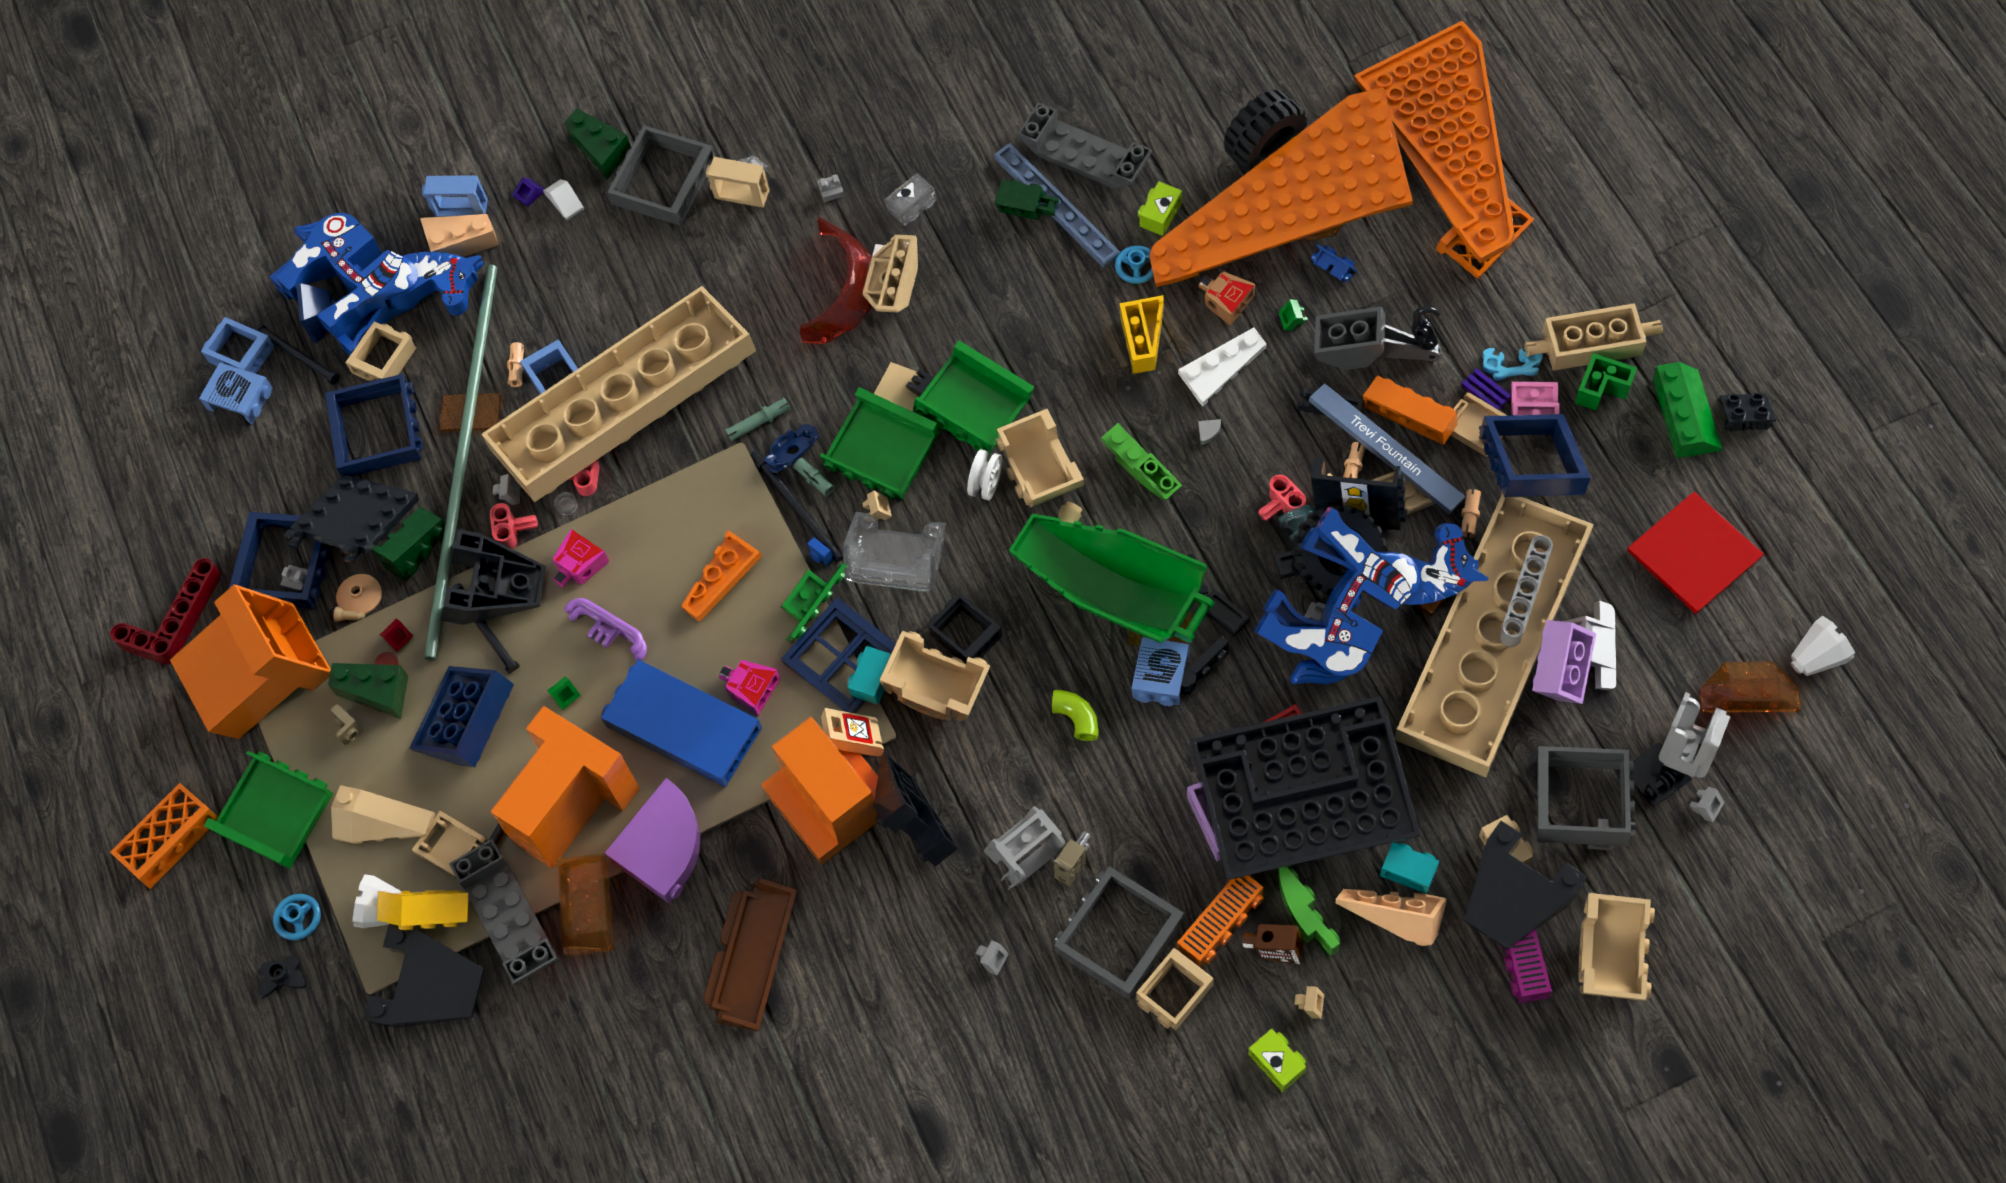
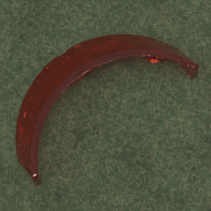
M818 217L817 222L820 234L837 236L840 239L841 246L846 251L848 260L847 278L839 297L823 314L800 325L799 328L802 342L825 344L833 341V338L847 330L855 328L859 324V320L871 308V304L862 293L872 258L863 244L854 236Z

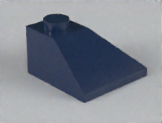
M301 283L296 284L300 322L312 342L317 343L328 331L323 327L317 314L338 300L332 297L329 290Z

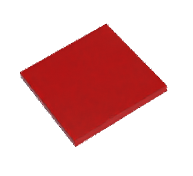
M1695 492L1691 493L1627 548L1629 554L1695 614L1699 613L1764 555L1763 552Z

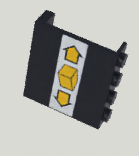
M1314 458L1311 483L1316 512L1320 508L1332 505L1350 506L1364 511L1363 513L1366 515H1370L1374 519V523L1380 528L1401 529V523L1406 522L1407 498H1405V476L1401 475L1400 466H1397L1392 483L1326 475L1324 458Z

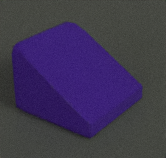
M522 177L512 195L526 206H530L545 189L533 180Z

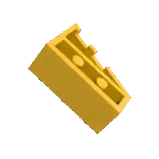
M1164 295L1120 303V318L1133 374L1152 371L1156 368L1164 311Z
M425 890V892L412 893L410 891H401V893L378 891L377 921L398 925L400 930H412L414 925H421L420 928H436V924H442L443 927H457L459 922H467L468 892L458 890Z

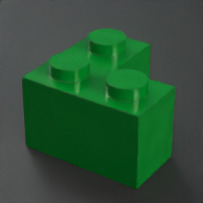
M1593 353L1579 387L1575 404L1597 411L1604 393L1626 400L1637 367Z

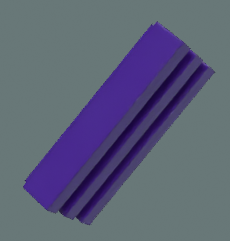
M1477 368L1473 371L1472 375L1470 374L1466 380L1461 382V387L1468 393L1473 394L1497 410H1500L1511 399V395ZM1470 383H1473L1475 386H1477L1480 390H1482V392H1483L1485 395H1483L1480 391H1478V390H1477L1475 387H1473ZM1486 396L1491 397V398H1492L1494 401H1496L1498 404L1496 405L1494 402H1492V401H1491L1490 399H1488Z

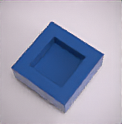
M813 537L807 543L810 550L809 555L817 563L822 562L826 566L833 561L831 550Z

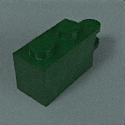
M1011 179L1010 181H1001L994 204L1001 213L1040 220L1041 214L1055 215L1056 211L1054 209L1059 204V200L1055 197L1046 196L1040 185L1034 183L1026 185Z

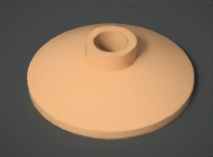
M356 574L347 578L339 586L336 601L338 606L345 609V611L361 612L366 615L372 612L380 603L382 588L374 577L367 574Z

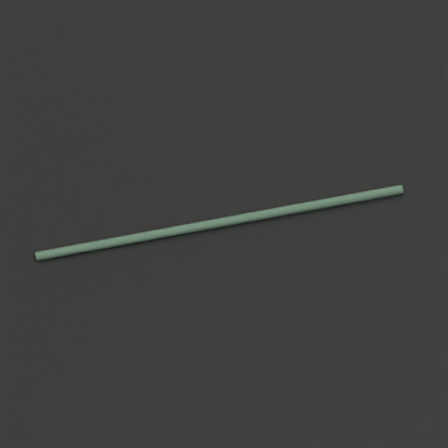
M488 265L486 268L424 659L428 661L436 660L442 622L440 617L448 584L498 268L495 265Z

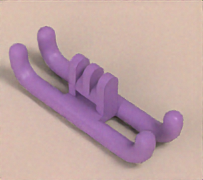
M576 598L566 604L564 611L569 614L568 618L570 621L577 620L581 615H588L597 621L588 632L587 637L595 638V642L599 644L603 641L602 646L608 648L615 638L621 635L633 643L630 651L632 654H635L634 659L636 661L644 659L647 653V645L643 640L642 634L636 628L588 599Z

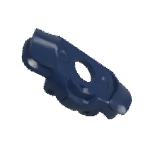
M803 424L795 432L787 430L785 434L780 435L771 444L770 454L765 457L766 468L772 473H777L793 464L814 445L820 436L817 433V429L812 425ZM790 448L799 449L795 454H787Z

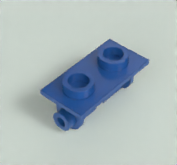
M1317 244L1320 251L1312 255L1311 260L1313 264L1325 271L1333 265L1334 267L1330 274L1342 282H1349L1352 277L1351 271L1358 272L1353 266L1355 263L1345 256L1342 259L1335 255L1336 251L1331 247L1325 245L1323 248Z

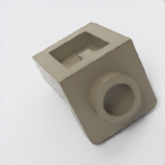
M336 704L330 710L336 716L333 721L341 728L335 735L344 745H347L357 738L362 728L345 710Z

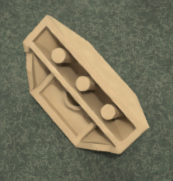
M894 235L891 241L872 257L862 294L876 311L898 313L909 305L918 270L916 236Z

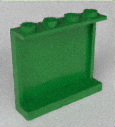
M958 340L953 348L952 355L920 397L916 396L913 409L917 414L936 422L940 429H946L951 432L958 440L969 443L976 451L980 449L988 451L989 456L997 446L995 439L999 438L997 429L1015 421L1031 399L1034 386Z
M859 387L855 393L857 398L855 405L827 454L821 453L820 457L824 467L833 472L839 470L843 472L846 478L852 481L858 479L863 482L862 484L871 490L877 488L890 499L896 497L902 500L941 432L936 422Z
M247 751L246 754L252 757L251 762L217 820L208 818L204 827L291 869L331 799L333 792L326 788L327 783L318 778H315L313 781L307 779L309 775L301 770L296 769L292 772L288 770L290 768L289 765L279 760L273 763L270 761V756L260 751L257 754Z

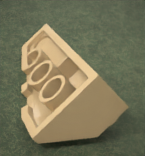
M340 785L331 806L332 838L352 844H361L363 841L370 840L378 842L395 837L404 839L427 836L435 813L364 790Z

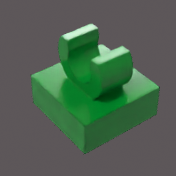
M1290 299L1278 312L1285 331H1292L1297 325H1303L1308 320L1307 317H1303L1302 312L1304 308L1299 306L1297 300Z
M566 676L547 690L562 710L581 696Z

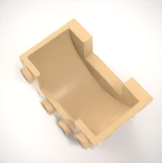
M1048 409L997 429L999 438L995 439L999 451L1004 452L1009 466V468H1006L1007 474L1011 481L1015 480L1017 495L1020 499H1024L1026 505L1030 507L1036 506L1084 485V479L1075 461L1070 463L1058 439L1056 424Z
M902 631L880 678V683L889 694L892 691L896 693L898 701L918 712L946 721H950L952 717H957V721H963L970 714L990 665L981 658L973 659L968 657L966 664L959 658H948L936 649L928 650L924 648V639L919 634L912 631L908 633Z
M1588 893L1584 907V913L1587 914L1582 922L1579 946L1578 974L1579 982H1583V986H1580L1581 994L1646 1001V998H1650L1651 983L1647 982L1648 964L1644 963V954L1649 952V939H1645V931L1650 923L1654 922L1655 914L1654 908H1650V899Z

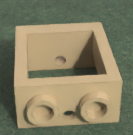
M713 157L711 165L707 167L706 177L709 178L710 189L713 191L714 198L763 208L769 193L764 167L757 164Z
M374 321L345 363L352 374L371 382L398 375L416 350L412 337L406 332H397L388 324L383 323L381 325ZM381 336L399 344L382 370L364 362Z
M1173 948L1136 992L1137 1004L1145 1012L1149 1013L1151 1011L1158 1016V1022L1165 1028L1169 1029L1171 1027L1176 1031L1213 987L1214 978L1177 949ZM1172 967H1175L1200 987L1175 1018L1148 997Z

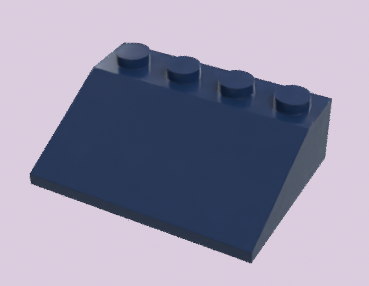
M449 666L409 749L456 765L476 767L514 684L496 670Z

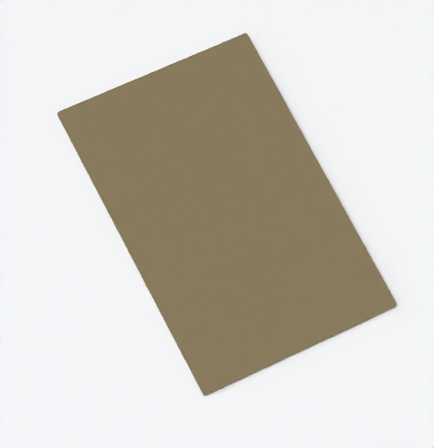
M738 443L513 548V550L545 565L546 572L541 602L538 608L485 620L513 661H517L520 665L512 673H507L505 664L475 622L461 625L442 621L436 660L428 661L424 659L435 591L434 585L315 641L330 669L332 663L401 665L408 675L401 719L389 713L377 711L370 706L361 705L336 696L329 687V678H327L314 691L298 687L258 722L274 763L279 760L289 765L290 768L288 770L292 772L296 769L301 770L309 775L307 778L313 781L315 778H318L327 783L326 788L333 792L331 799L306 843L367 994L374 995L398 983L405 954L393 952L383 947L388 925L360 928L353 925L356 896L359 897L361 892L358 889L364 875L375 876L400 891H410V893L425 892V890L466 891L456 878L414 854L412 848L420 837L404 839L395 837L378 842L375 840L363 841L361 844L334 840L332 838L331 806L340 785L364 790L435 813L434 818L439 811H442L489 840L498 825L497 820L491 813L492 809L538 750L526 728L543 706L616 750L624 758L640 790L624 811L604 800L553 869L515 846L505 832L497 844L535 915L624 872L609 861L605 852L666 778L675 784L687 798L696 815L701 835L771 801L764 793L761 784L780 770L771 747L811 716L823 730L821 716L825 708L843 711L781 660L798 640L796 638L790 642L785 640L798 623V620L780 608V606L808 569L810 570L744 443ZM572 529L604 550L609 562L584 584L580 585L573 579H570L564 587H561L553 580V577L559 572L553 562V557ZM729 530L757 549L762 557L717 605L698 622L687 614L681 605L695 582H699L703 576V569L706 564L709 565L715 556L714 551L718 545H722L725 540L724 535ZM474 567L449 578L447 587L461 583L464 590L470 591ZM576 598H585L636 628L642 634L643 640L647 645V653L642 660L643 662L759 719L762 730L726 788L604 725L601 719L603 708L610 704L614 698L616 688L623 684L627 678L629 668L637 662L634 659L635 654H632L630 651L633 643L621 635H618L608 648L602 646L603 641L600 644L595 642V638L591 639L587 635L597 621L588 615H581L577 620L570 621L568 618L569 614L564 611L567 603ZM821 601L817 607L820 611L812 621L808 619L805 623V632L829 606L827 601L825 603ZM396 618L413 635L398 652L394 651L379 635ZM836 619L820 635L821 638L840 653L849 645ZM815 641L799 659L821 676L837 656L818 641ZM853 654L849 660L857 665V658ZM745 660L777 670L780 680L759 716L750 712L728 695L725 689L727 682L719 678V674L724 666L735 670L739 662ZM845 663L828 682L850 699L852 695L847 683L850 675L854 674L855 671ZM449 666L496 670L514 684L476 767L456 765L409 749ZM566 676L581 696L562 710L547 690ZM866 701L855 713L877 718L883 745L896 739V733L880 702L876 705ZM336 704L345 710L362 728L357 738L347 745H344L335 735L341 729L333 721L336 716L330 711ZM439 827L427 845L433 849L446 830ZM469 897L467 922H459L457 927H443L442 924H436V928H420L421 925H414L415 929L457 953L490 938Z

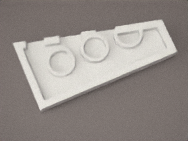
M1252 328L1178 369V374L1203 407L1210 397L1222 389L1224 384L1238 375V371L1251 363L1266 349V343L1256 329Z

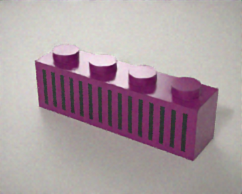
M1535 930L1510 949H1505L1507 956L1504 957L1505 968L1507 972H1511L1513 981H1510L1511 992L1513 996H1517L1519 1003L1547 999L1552 992Z

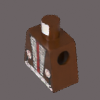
M1260 924L1257 934L1244 933L1243 947L1256 949L1261 959L1301 965L1304 941L1298 926Z

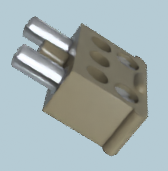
M1083 831L1076 842L1070 839L1054 862V878L1069 887L1072 886L1086 863V851L1090 847L1086 843L1090 837L1089 833L1086 834Z

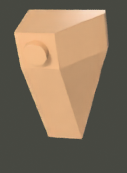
M1343 889L1336 898V904L1407 941L1426 946L1432 945L1438 936L1447 898L1423 893H1414L1413 897H1399V892H1390V894L1378 896L1375 891Z

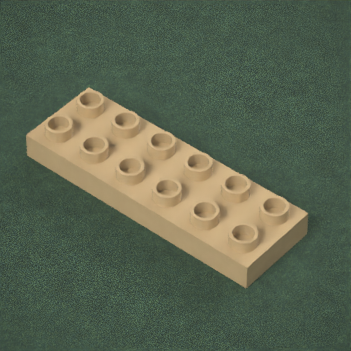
M701 286L482 433V436L491 452L530 498L536 502L546 494L552 493L559 485L591 465L619 444L628 441L638 431L666 415L669 410L694 393L701 391L720 375L739 365L742 360L756 352L750 334Z
M1502 493L1474 556V559L1478 560V571L1489 579L1487 581L1472 582L1467 588L1457 594L1397 727L1396 741L1483 777L1487 776L1538 658L1546 620H1554L1594 524L1523 497H1504ZM1539 535L1547 536L1552 541V551L1522 640L1517 646L1508 647L1501 642L1500 633L1529 546L1534 537ZM1535 548L1539 552H1545L1542 548ZM1529 568V569H1528L1529 571L1534 572V573L1538 572V571H1537L1536 569H1534V568ZM1521 589L1525 593H1531L1529 589ZM1521 609L1514 610L1518 614H1524V611ZM1507 630V632L1511 635L1518 634L1514 630Z

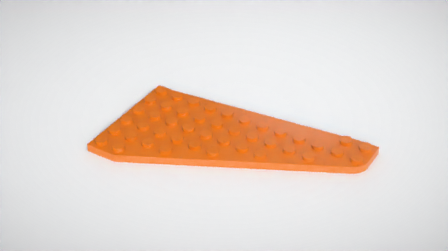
M1460 21L1354 75V82L1363 92L1384 87L1399 146L1466 247L1482 263L1510 247L1513 240V226L1482 42L1463 21Z
M1384 87L1347 96L1158 240L1150 251V261L1156 287L1197 276L1200 272L1366 216L1413 205Z

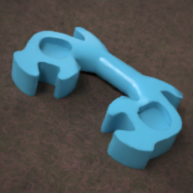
M1488 348L1482 354V368L1484 372L1493 375V381H1500L1517 375H1537L1539 371L1538 366L1543 358L1542 354L1527 357L1526 352L1520 349L1518 357L1520 362L1525 364L1506 368L1501 366L1504 364V354L1502 352L1499 353V356L1494 355L1495 349Z

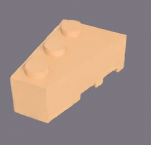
M487 214L420 218L431 252L450 253L465 257L499 245Z

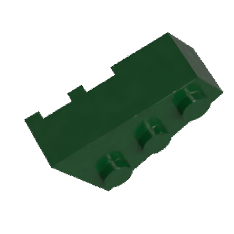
M577 108L564 122L569 138L591 160L592 164L602 172L606 179L610 177L626 157L627 151L631 149L627 134Z
M421 506L401 523L403 527L396 534L391 532L387 536L388 541L381 547L376 545L372 549L386 570L405 581L417 572L418 566L431 554L432 548L438 541L443 539L445 523L443 520Z
M332 663L328 685L336 696L361 705L370 706L377 711H383L401 719L408 675L401 665Z

